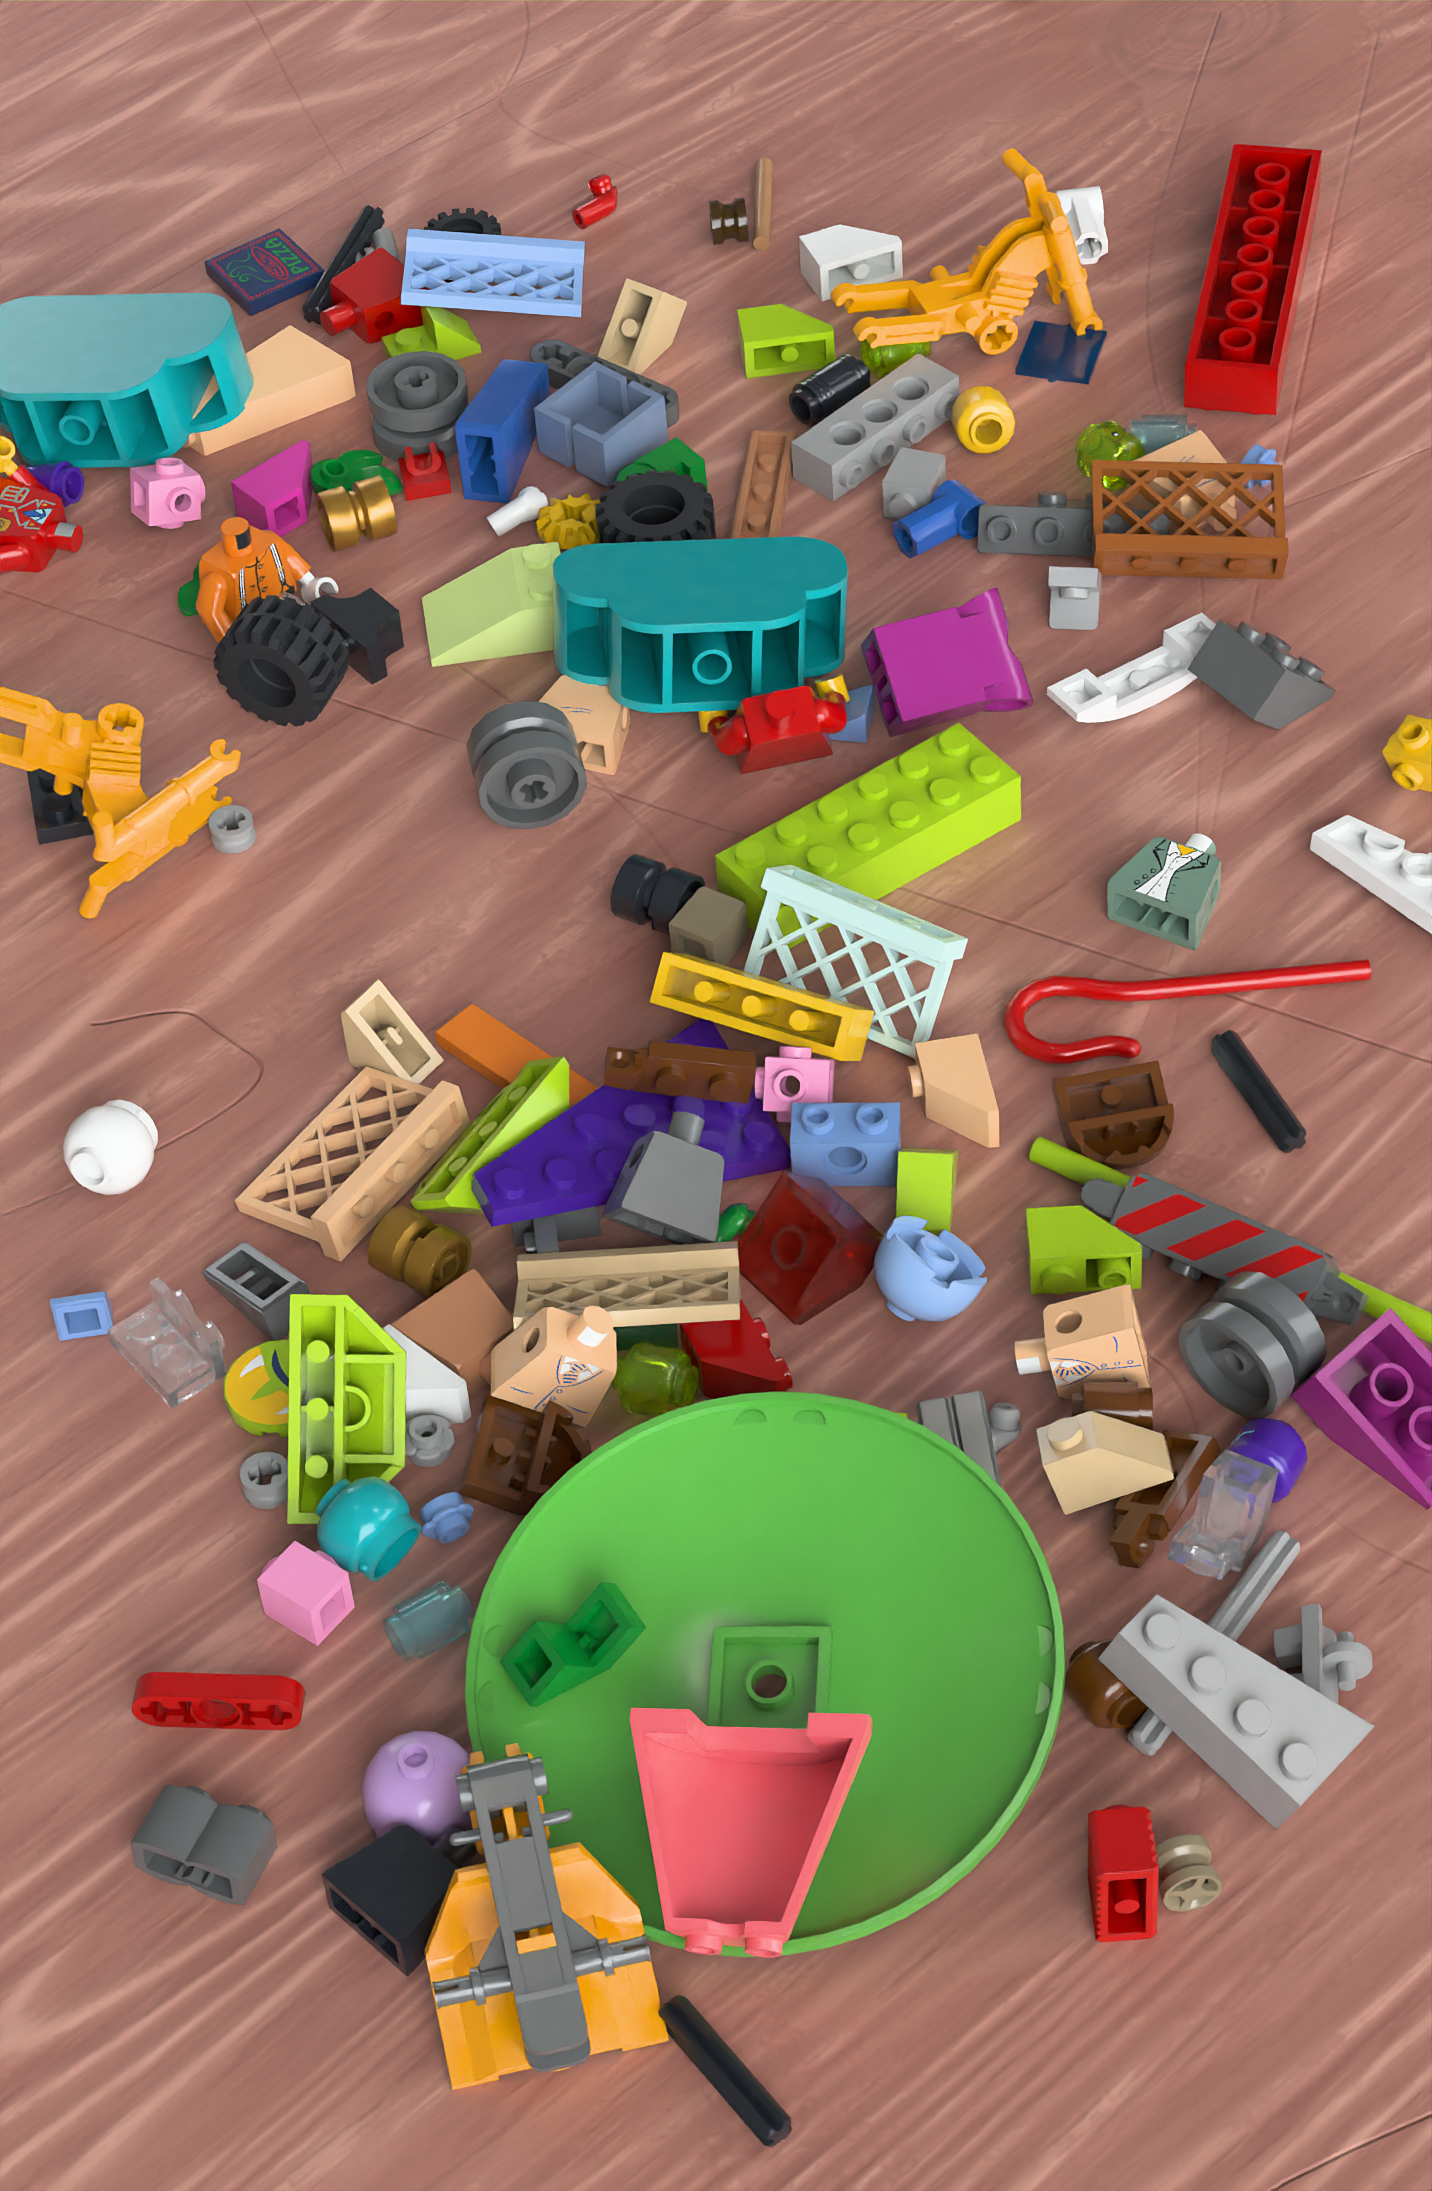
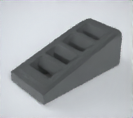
M246 1242L238 1245L202 1272L205 1280L259 1330L274 1341L283 1339L290 1332V1294H310L303 1280ZM250 1266L252 1267L250 1270H248V1271H247L246 1273H244L242 1276H240L239 1278H237L235 1281L232 1280V1279H234L235 1277H237L239 1274H241L243 1271H245L246 1269H248Z

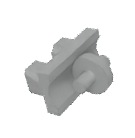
M1319 1603L1301 1606V1624L1274 1630L1276 1658L1283 1669L1302 1666V1673L1291 1674V1676L1338 1704V1688L1344 1691L1353 1690L1356 1687V1680L1365 1677L1371 1672L1373 1668L1372 1652L1367 1646L1355 1642L1353 1633L1343 1631L1336 1636L1333 1630L1325 1627L1322 1624V1608Z

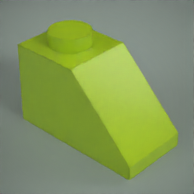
M783 304L737 309L739 347L746 379L818 370L835 360L834 330L832 325Z

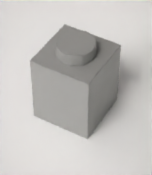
M900 447L882 481L884 518L899 520L930 503L933 493L946 481L945 455Z

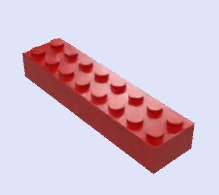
M1246 144L1233 145L1185 361L1184 407L1199 408L1207 411L1222 410L1246 412L1253 415H1276L1320 196L1322 150Z

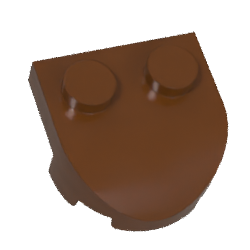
M1158 1060L1053 1080L1052 1090L1063 1137L1068 1149L1112 1169H1124L1148 1163L1159 1156L1164 1150L1174 1123L1173 1103H1168Z
M488 1393L481 1406L459 1493L501 1510L526 1516L538 1500L567 1471L592 1453L590 1441L582 1440L579 1433L572 1426L573 1415L555 1402L549 1400L543 1411L539 1412L491 1396V1393Z

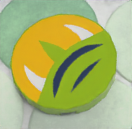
M289 1339L267 1341L246 1350L231 1364L225 1376L224 1398L227 1410L235 1424L250 1434L264 1437L263 1432L278 1433L279 1438L288 1437Z

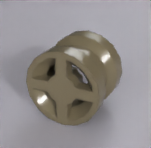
M1193 1834L1179 1835L1162 1842L1155 1848L1157 1864H1159L1158 1878L1163 1880L1159 1891L1165 1907L1172 1911H1192L1208 1905L1221 1894L1223 1885L1218 1871L1209 1866L1212 1853L1205 1838Z

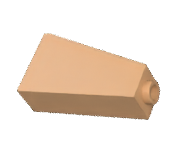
M289 325L246 353L254 383L250 395L244 404L246 407L244 411L234 420L219 428L191 433L183 447L188 448L190 446L206 456L350 400L356 396L350 361ZM215 374L192 419L196 417L218 391L219 387Z

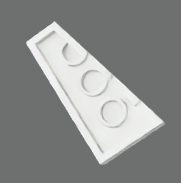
M1346 815L1312 833L1310 850L1432 934L1431 852L1428 854L1409 852L1404 849L1405 840L1350 815Z

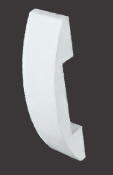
M1203 613L1197 614L1164 630L1163 646L1098 678L1088 669H1084L1047 687V696L1078 722L1111 721L1143 711L1169 698L1198 678L1187 669L1216 624Z

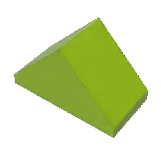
M904 1147L898 1152L896 1218L905 1215L927 1220L928 1222L922 1230L928 1231L937 1237L943 1229L951 1232L958 1150Z

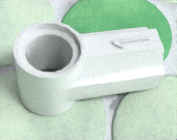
M1100 186L1055 191L1068 219L1080 263L1082 265L1097 263L1102 255L1108 253V239L1104 227V210Z

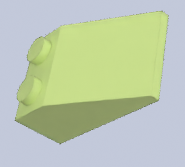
M558 542L510 548L423 596L422 604L432 667L553 650V563L560 555Z

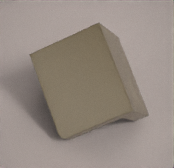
M700 887L669 922L671 952L689 954L726 966L748 938L745 902L708 887Z

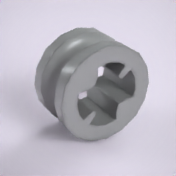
M228 805L217 809L211 814L208 822L212 845L216 850L222 853L234 854L245 851L254 844L256 834L253 826V817L247 808L238 805ZM237 828L236 830L228 831V829Z
M260 1452L245 1460L240 1468L239 1476L243 1486V1494L251 1506L259 1509H272L288 1501V1461L282 1455L275 1452ZM272 1476L271 1484L261 1485L262 1477Z

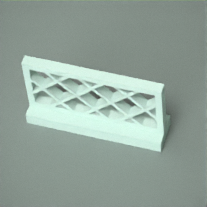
M793 865L766 868L761 888L768 892L744 971L759 976L765 955L776 950L787 974V977L778 982L791 983V986L806 990L802 977L820 969L831 993V996H829L831 998L847 1002L846 996L865 988L876 1015H873L867 1038L915 1059V1043L929 1041L953 962L963 957L968 938ZM781 903L794 908L802 926L801 929L783 937L776 920ZM810 915L819 919L813 922ZM831 923L838 926L846 947L827 956L816 929ZM854 933L864 938L857 941ZM806 935L817 962L798 971L787 944ZM770 937H771L773 943H771L770 945H768V944H769ZM874 941L883 946L891 966L872 975L860 948ZM899 952L909 957L902 960ZM850 954L861 981L842 990L831 963ZM919 960L935 967L929 988L916 994L905 967ZM895 973L906 1000L887 1009L875 982ZM925 998V1001H924V1004H923V1007H922V1005H921V1003H920V1000H922V999ZM908 1006L917 1024L912 1042L898 1036L890 1018V1015ZM879 1021L882 1029L872 1024Z

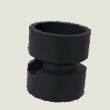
M633 854L627 858L615 878L610 900L611 911L615 916L639 925H645L651 921L653 930L670 935L669 922L700 887L705 886V881L702 876L675 867L667 870L662 862L639 854Z

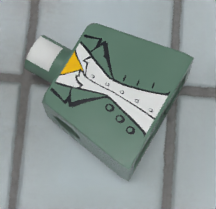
M1203 834L1191 835L1185 844L1164 837L1153 838L1108 881L1107 919L1195 951L1200 944L1221 891V861L1217 856H1214L1216 846L1213 841Z

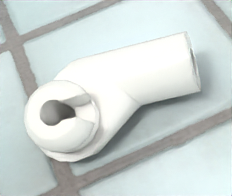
M529 486L522 489L517 498L486 518L498 537L521 523L538 519L539 509L548 506V500L546 495L537 487Z

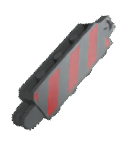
M1146 1173L1130 1178L1126 1188H1122L1109 1181L1106 1182L1104 1179L1100 1180L1097 1177L1095 1180L1090 1179L1088 1183L1085 1182V1186L1081 1187L1082 1192L1080 1195H1082V1199L1080 1200L1084 1202V1206L1110 1219L1109 1224L1139 1242L1142 1248V1258L1150 1260L1154 1251L1171 1258L1168 1269L1197 1282L1202 1272L1219 1279L1220 1282L1216 1290H1219L1233 1276L1243 1271L1261 1272L1280 1281L1299 1296L1314 1314L1317 1322L1321 1317L1355 1327L1361 1318L1369 1296L1339 1278L1340 1270L1335 1257L1324 1253L1323 1250Z

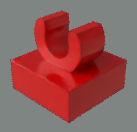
M435 442L429 443L430 453L413 455L410 446L405 447L404 457L398 458L406 501L452 493L443 450H438Z

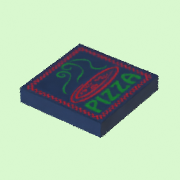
M280 228L205 261L207 275L250 316L314 288L324 273V269Z

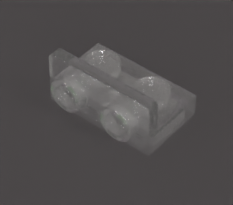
M157 1277L149 1282L153 1302L107 1331L111 1345L171 1408H174L227 1374L222 1351L226 1349V1344L220 1331L211 1321L203 1323L195 1315L192 1304L181 1290L176 1289L172 1291Z

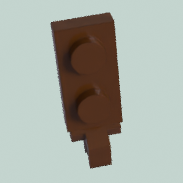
M649 1041L648 1048L635 1050L607 1047L603 1085L628 1091H642L644 1093L666 1096L682 1095L720 1102L749 1104L756 1069V1054L747 1051Z
M1170 1430L1162 1431L1161 1434L1164 1435L1167 1442L1175 1479L1121 1496L1114 1507L1117 1514V1520L1114 1525L1116 1531L1109 1542L1114 1547L1120 1566L1140 1569L1153 1553L1154 1541H1163L1168 1536V1532H1171L1221 1451L1215 1436Z

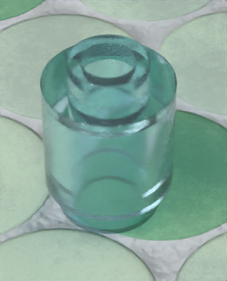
M1187 414L1142 415V419L1131 420V457H1143L1197 432V424L1188 423Z
M440 1581L393 1607V1614L383 1619V1626L398 1655L404 1661H407L414 1656L422 1659L469 1633L471 1628L468 1619L472 1618L475 1614L469 1598L460 1586L457 1585L451 1588L445 1581Z

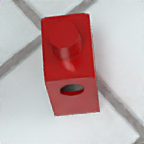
M380 247L332 278L330 290L333 306L320 312V321L325 331L330 336H335L349 328L366 343L374 344L382 341L381 337L398 333L403 329L422 326L421 306L401 304L405 265L384 248ZM427 287L420 288L424 290H430Z

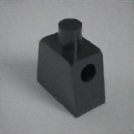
M399 1825L333 1865L322 1874L329 1908L406 1976H409L426 1957L424 1950L455 1869L461 1868L476 1855V1848L473 1843L453 1846L450 1843L449 1839L452 1834L463 1832L456 1826H452L430 1844L409 1825Z

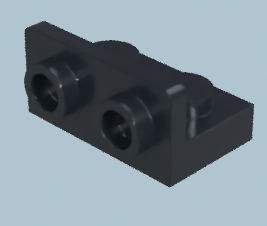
M41 768L31 772L27 771L39 845L94 834L88 817L83 816V788L74 784L72 793L60 795L54 791V774Z

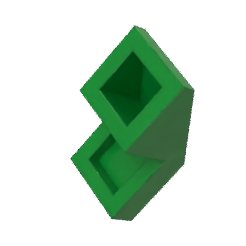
M601 1582L566 1623L535 1621L503 1657L500 1663L529 1706L538 1707L611 1669L647 1627L616 1584Z

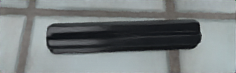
M1227 1030L1223 1034H1216L1212 1039L1213 1055L1278 1148L1285 1153H1290L1294 1149H1301L1306 1143L1304 1138L1306 1136L1305 1128L1242 1039L1233 1030Z
M676 1995L669 2002L664 2003L660 2007L658 2014L665 2022L667 2033L762 2144L773 2147L781 2140L787 2138L792 2131L791 2117L692 2003L681 1995Z

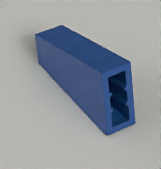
M503 359L457 420L455 432L464 499L507 504L510 502L537 435L534 408L551 396L547 363Z

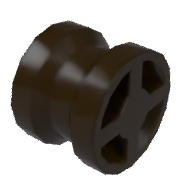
M735 198L729 204H722L718 200L709 201L713 245L723 244L726 239L735 238L739 242L748 241V224L744 198Z

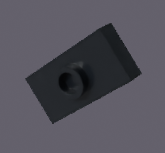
M372 588L349 598H335L325 593L310 602L314 612L320 617H326L331 622L329 626L334 630H338L343 639L340 643L347 647L349 655L346 660L349 662L350 667L372 685L388 676L386 658L404 647L399 610Z

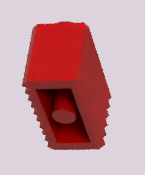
M1119 1804L1088 1813L1087 1877L1095 1940L1102 1943L1152 1939L1157 1933L1159 1864H1157V1853H1155L1156 1843L1154 1842V1832L1152 1831L1151 1811L1145 1806L1130 1807Z

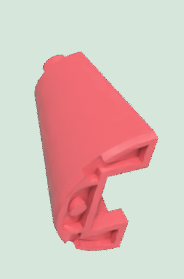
M631 1708L630 1725L665 1930L685 1938L684 1949L696 1954L719 1955L722 1953V1946L726 1945L745 1947V1953L757 1957L775 1958L782 1956L783 1943L789 1940L871 1739L872 1718L869 1714L809 1712L807 1729L706 1726L690 1709Z

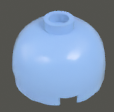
M903 1215L895 1218L883 1235L874 1259V1276L881 1293L888 1300L886 1303L887 1307L896 1316L906 1321L918 1319L928 1322H940L965 1311L976 1299L987 1282V1277L980 1278L986 1269L983 1261L968 1245L951 1232L943 1229L937 1237L928 1231L922 1230L928 1222L927 1220Z

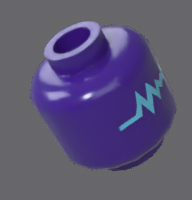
M1269 1418L1253 1419L1240 1428L1229 1446L1222 1463L1224 1476L1230 1486L1240 1496L1252 1502L1262 1504L1276 1503L1288 1496L1306 1465L1307 1450L1300 1435L1288 1423Z

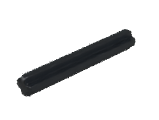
M367 205L361 210L302 307L305 312L304 319L308 323L314 321L317 324H321L320 312L333 306L330 290L332 278L355 264L358 252L363 257L365 256L364 248L371 246L373 233L381 229L385 223L382 217L384 212L381 208L377 207L374 209Z

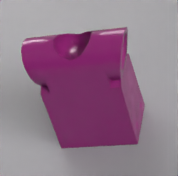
M997 587L978 595L961 607H952L875 627L863 641L861 648L890 738L972 715L978 711L1009 712L1022 710L1034 705L1023 666L1008 645L1009 622Z

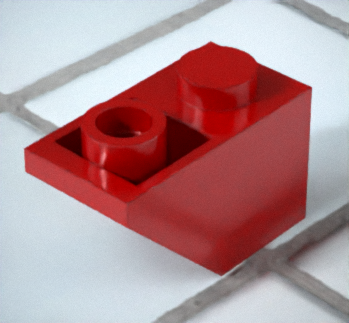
M741 1299L739 1320L680 1323L683 1358L705 1397L717 1399L739 1394L787 1392L788 1389L793 1387L791 1373L782 1356L774 1358L770 1351V1338L760 1317L752 1319Z

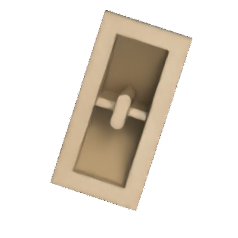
M379 979L374 981L341 1012L349 1064L360 1070L368 1066L420 1084L444 1061Z

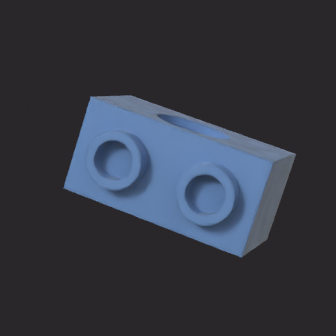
M900 1102L792 1103L790 1151L793 1186H897L898 1152L902 1149Z

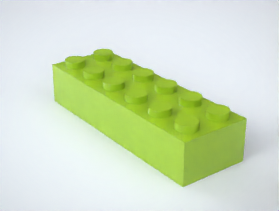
M958 722L716 854L718 892L745 902L747 926L754 933L768 892L761 888L766 868L793 865L874 900H878L1020 821L1021 776ZM781 903L776 920L783 937L801 929L802 926L794 908ZM810 915L813 922L819 919ZM828 923L816 929L817 933L825 930L826 928L834 924ZM806 935L788 943V948L791 949L807 940ZM770 937V940H769V944H768V945H770L771 943H773L771 937Z

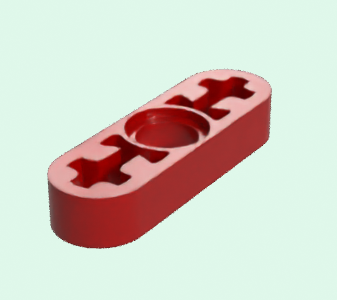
M149 1672L137 1679L131 1710L133 1715L140 1721L158 1727L289 1730L301 1722L306 1691L298 1681L281 1675Z

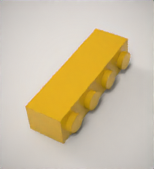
M663 952L650 998V1003L790 1046L810 1047L813 1053L839 1061H861L874 1015V1010L689 954Z

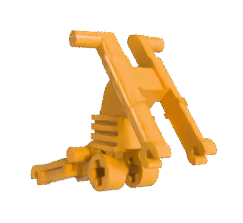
M1014 148L1008 149L1003 154L1002 162L1022 182L1025 192L1024 200L1029 217L1017 219L1007 224L988 246L979 245L977 248L978 254L975 253L972 258L974 262L970 263L967 268L969 272L951 276L944 266L938 265L930 272L932 282L924 284L914 280L864 285H853L851 283L837 285L831 291L830 297L836 306L839 307L843 304L849 314L907 308L912 314L911 316L880 319L866 317L859 320L853 328V332L859 341L866 339L871 348H876L883 345L938 341L942 335L967 332L973 336L979 347L986 354L997 355L1003 353L1014 344L1018 336V328L1012 318L1015 315H1023L1025 311L1023 307H1027L1029 303L1028 297H1032L1034 293L1033 287L1037 288L1039 284L1035 277L1044 269L1048 279L1045 286L1046 293L1054 304L1058 305L1062 301L1060 293L1063 291L1071 318L1070 325L1080 339H1085L1087 336L1085 328L1089 324H1091L1095 331H1101L1103 323L1093 309L1086 284L1087 272L1085 268L1081 267L1068 219L1057 194L1047 191L1043 175L1038 169L1032 166Z
M0 686V716L27 724L25 740L0 733V763L30 772L41 768L54 774V791L60 795L72 793L74 784L83 788V816L88 817L95 836L96 846L93 851V857L97 861L108 862L89 877V887L79 906V913L83 917L95 918L108 893L124 881L127 882L135 878L173 848L184 845L188 841L189 836L208 823L214 811L232 804V798L229 796L223 797L221 801H216L218 788L214 786L226 775L235 772L239 766L241 752L239 750H232L230 754L224 755L226 746L224 739L214 741L210 746L208 756L181 776L171 778L166 783L165 788L149 798L143 792L140 784V743L144 718L135 707L124 703H114L102 708L98 714V719L83 720L77 713L65 714L57 711L48 700ZM116 726L124 727L123 732L115 730Z

